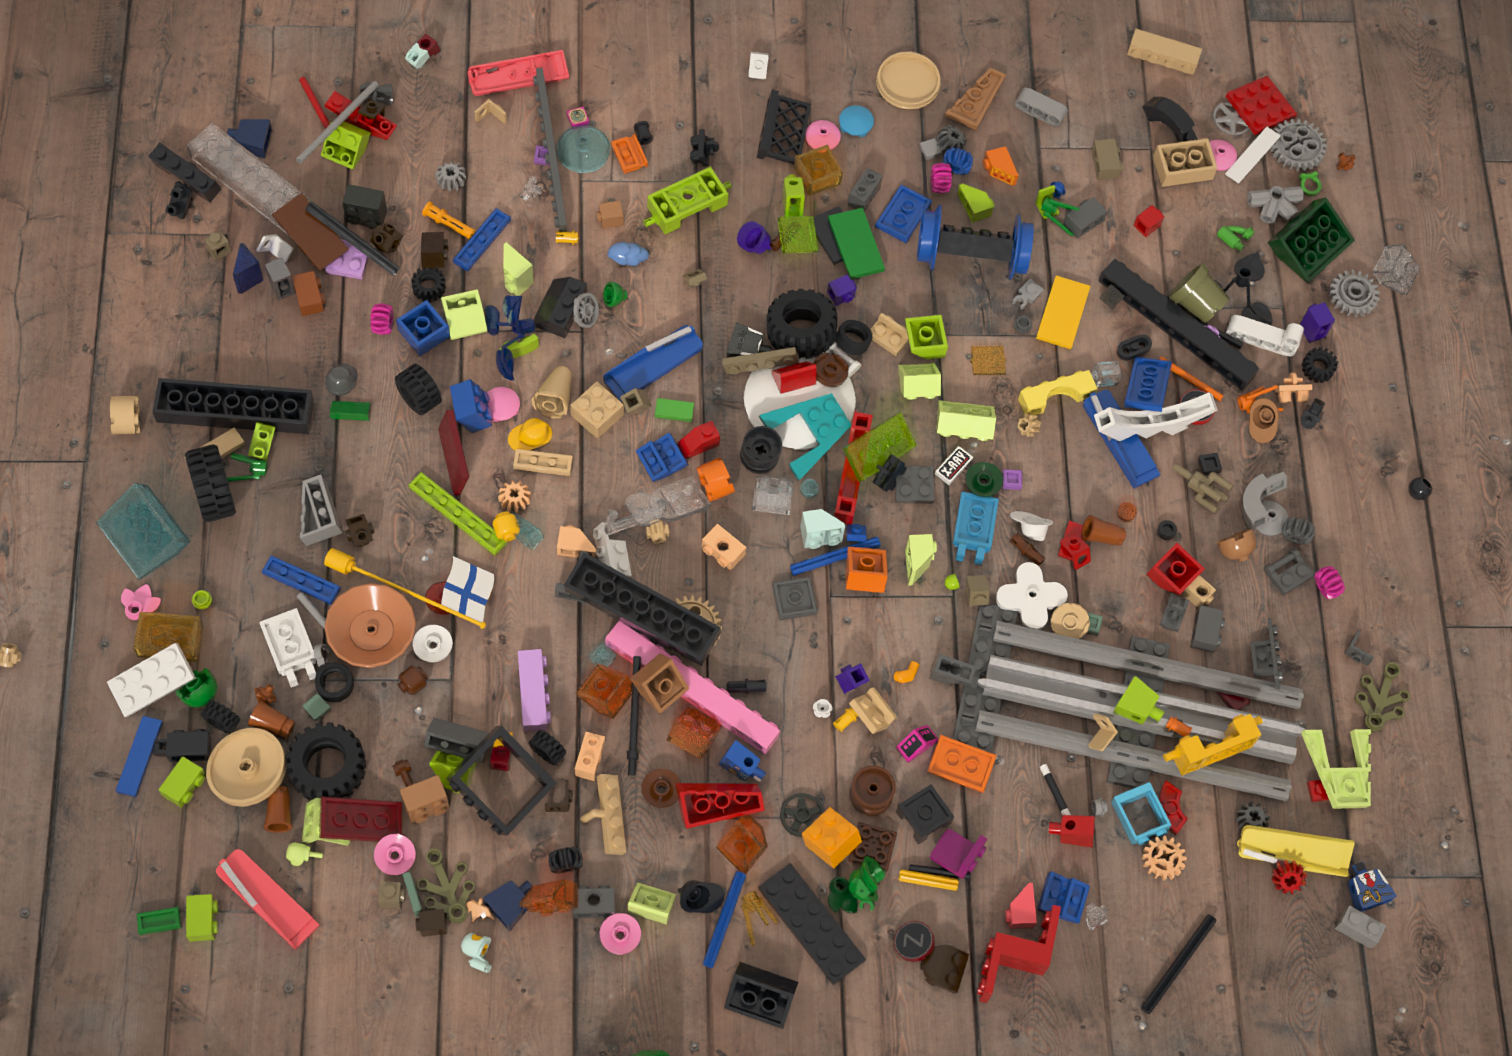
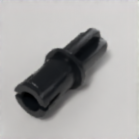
M745 679V681H729L726 684V689L728 693L745 692L749 694V692H766V680Z

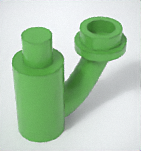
M1223 226L1216 236L1232 249L1236 248L1238 251H1242L1245 246L1240 243L1241 239L1234 233L1243 234L1242 238L1249 240L1255 231H1253L1252 227L1247 229L1239 226Z

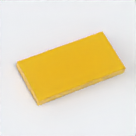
M1056 275L1036 339L1071 349L1090 286Z

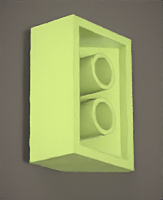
M938 401L936 429L937 433L941 436L950 437L951 435H957L963 439L975 437L981 441L993 439L996 423L994 406Z

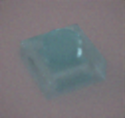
M601 643L588 655V658L603 671L616 659V655L604 643Z

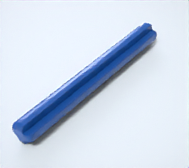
M878 537L867 539L866 542H858L791 564L790 571L792 575H797L846 559L848 547L879 548L881 545Z
M736 871L703 961V965L708 968L714 967L746 878V874Z

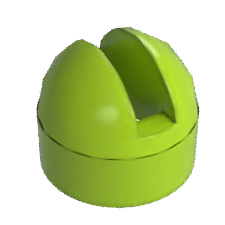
M955 573L947 576L945 579V586L949 590L960 588Z

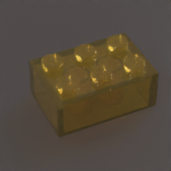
M140 612L133 650L137 657L150 658L172 644L178 643L186 660L197 662L203 630L200 616Z

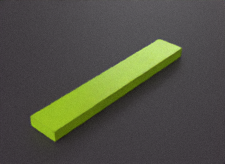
M420 472L408 485L412 491L494 556L508 543L505 540L498 539L491 526L424 473Z

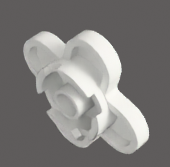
M1026 562L1017 569L1015 576L1016 584H1006L999 588L996 594V603L1003 610L1018 611L1024 627L1041 630L1048 620L1047 610L1056 609L1064 604L1068 594L1065 587L1060 583L1044 582L1040 567L1034 563Z

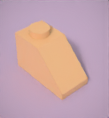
M571 525L560 526L557 555L579 558L580 552L585 551L588 552V555L596 558V548L580 529Z

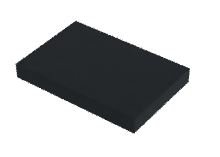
M839 206L815 216L807 222L833 265L843 260L829 224L828 216L842 213L843 211Z

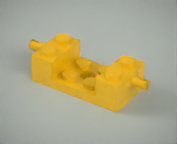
M1240 714L1234 717L1224 733L1226 738L1219 744L1213 742L1203 747L1198 735L1190 737V735L1185 736L1179 740V744L1175 746L1173 751L1164 753L1163 758L1166 762L1173 759L1181 776L1248 750L1254 746L1262 735L1257 725L1263 723L1260 716L1253 718L1251 714L1246 716Z

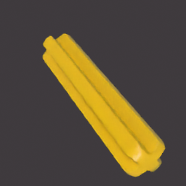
M901 869L899 872V881L954 891L958 889L959 880L955 878Z

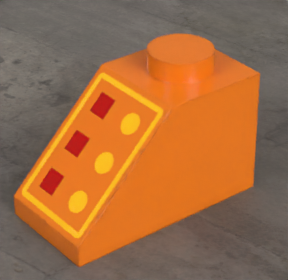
M1006 146L986 151L983 166L985 170H988L989 175L1012 186L1016 185L1019 175Z

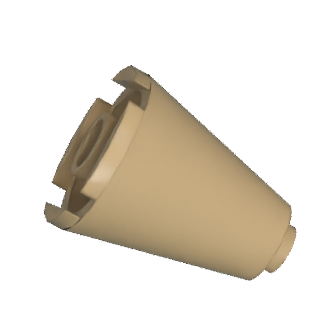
M556 367L532 397L534 409L542 411L541 415L545 417L559 419L568 412L572 373L567 367Z

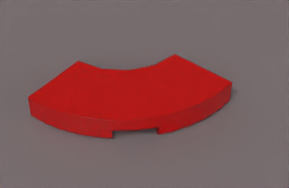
M1166 780L1161 787L1158 799L1171 823L1169 830L1176 836L1188 818L1182 813L1180 808L1182 791Z

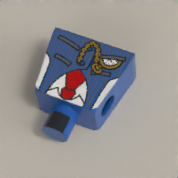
M1363 862L1352 866L1356 876L1348 882V887L1355 909L1364 912L1391 902L1397 897L1379 869L1368 872Z

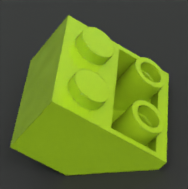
M343 121L325 140L321 156L354 169L367 148L371 132Z

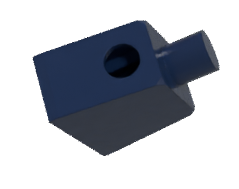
M242 119L238 129L228 128L227 139L235 140L237 150L265 158L272 133L271 122L269 119Z
M511 880L484 896L483 901L510 932L531 907V901L527 896L535 889L529 881H525L520 887H517Z

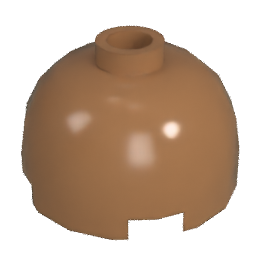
M1246 529L1228 538L1225 537L1219 540L1217 545L1222 555L1227 559H1238L1239 562L1249 559V554L1254 552L1256 538L1252 529Z

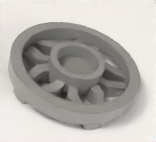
M582 293L574 300L573 319L580 327H592L599 316V304L593 294Z

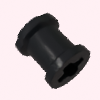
M640 121L634 125V131L637 132L640 145H646L653 141V135L650 134L647 121Z

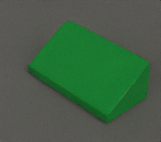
M332 401L330 417L331 419L369 421L371 403Z

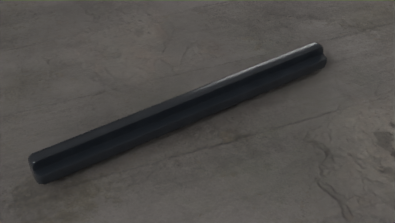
M311 201L307 205L306 211L392 276L396 275L400 269L399 266Z
M1210 914L1205 917L1141 1006L1142 1011L1146 1014L1152 1013L1217 921L1216 918Z

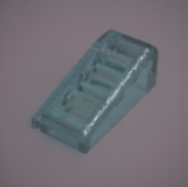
M512 512L511 514L517 517L519 527L523 525L519 534L516 535V539L530 550H533L544 538L542 531L515 512Z

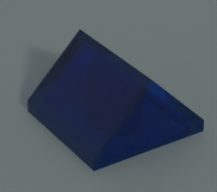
M240 243L233 271L238 294L246 292L264 280L259 261L244 243Z

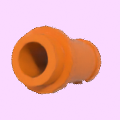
M1172 716L1165 725L1168 731L1172 730L1183 737L1188 736L1192 730V727L1187 726L1177 720V717L1173 718Z

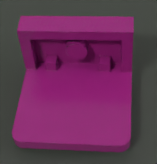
M947 829L931 852L930 859L961 879H964L967 872L970 871L972 873L978 863L975 861L976 858H981L987 848L984 845L987 838L980 835L974 844L955 831Z

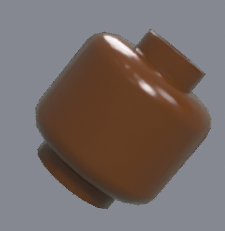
M410 666L399 674L398 679L400 682L397 685L403 693L408 692L410 695H415L427 686L426 680H428V677L420 666Z

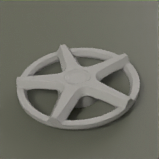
M1221 102L1215 108L1213 119L1221 131L1230 135H1241L1249 130L1243 119L1239 118L1236 110L1231 112L1226 107L1232 106L1229 102ZM1221 108L1226 116L1216 118V113ZM1225 122L1226 125L1230 126L1231 131L1225 130L1218 123ZM1237 123L1246 126L1243 131L1236 132Z

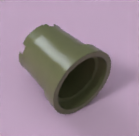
M1203 263L1192 269L1168 296L1175 303H1180L1203 323L1212 319L1215 316L1214 314L1218 310L1220 311L1230 299L1209 275V270Z

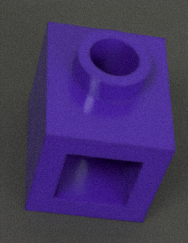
M847 274L829 282L827 293L835 306H838L844 302L848 303L855 298L857 285Z
M861 663L854 667L850 664L840 669L842 673L835 676L844 694L870 681Z

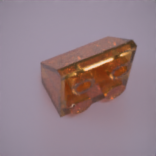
M687 707L674 721L666 740L701 759L708 752L722 725L714 718L704 716L697 709Z
M562 879L532 886L519 902V906L528 909V912H539L541 916H552L554 912H569L570 909L578 907V883Z

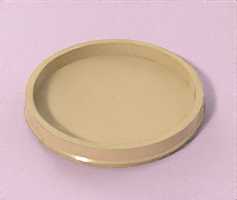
M900 52L891 55L881 64L876 77L877 88L882 97L893 106L902 109H918L928 105L938 95L941 85L940 74L936 65L927 57L914 52Z

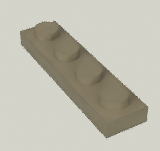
M793 347L724 358L722 363L726 374L734 375L746 371L754 372L759 369L791 366L799 363V355L796 348Z

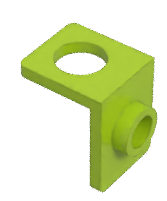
M1055 185L1038 191L1035 204L1043 219L1048 217L1043 215L1045 211L1041 210V207L1046 197L1053 199ZM1057 209L1055 214L1051 213V215H1058L1060 213L1059 209Z

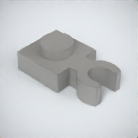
M1029 279L1019 289V295L1014 297L1012 304L1021 302L1019 310L1022 311L1025 309L1027 301L1032 305L1043 294L1044 289Z

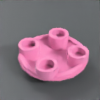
M496 387L487 392L490 398L488 406L493 414L492 421L508 420L519 413L520 400L512 389Z

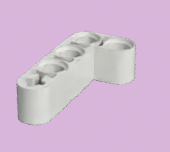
M1233 315L1230 317L1226 334L1241 342L1284 356H1293L1300 345L1304 328L1299 324L1291 323L1287 326L1286 330L1240 315Z

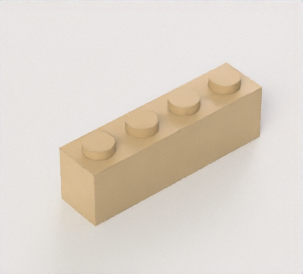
M1135 29L1127 55L1194 75L1202 48Z

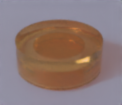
M1129 502L1122 503L1117 510V516L1123 522H1131L1137 514L1136 507Z

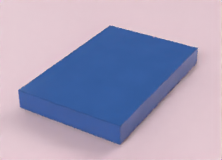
M900 185L876 222L875 227L907 243L922 219L923 210L928 211L932 200Z

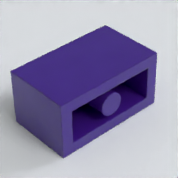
M1325 302L1309 306L1300 323L1304 328L1303 333L1309 344L1325 338L1335 319Z

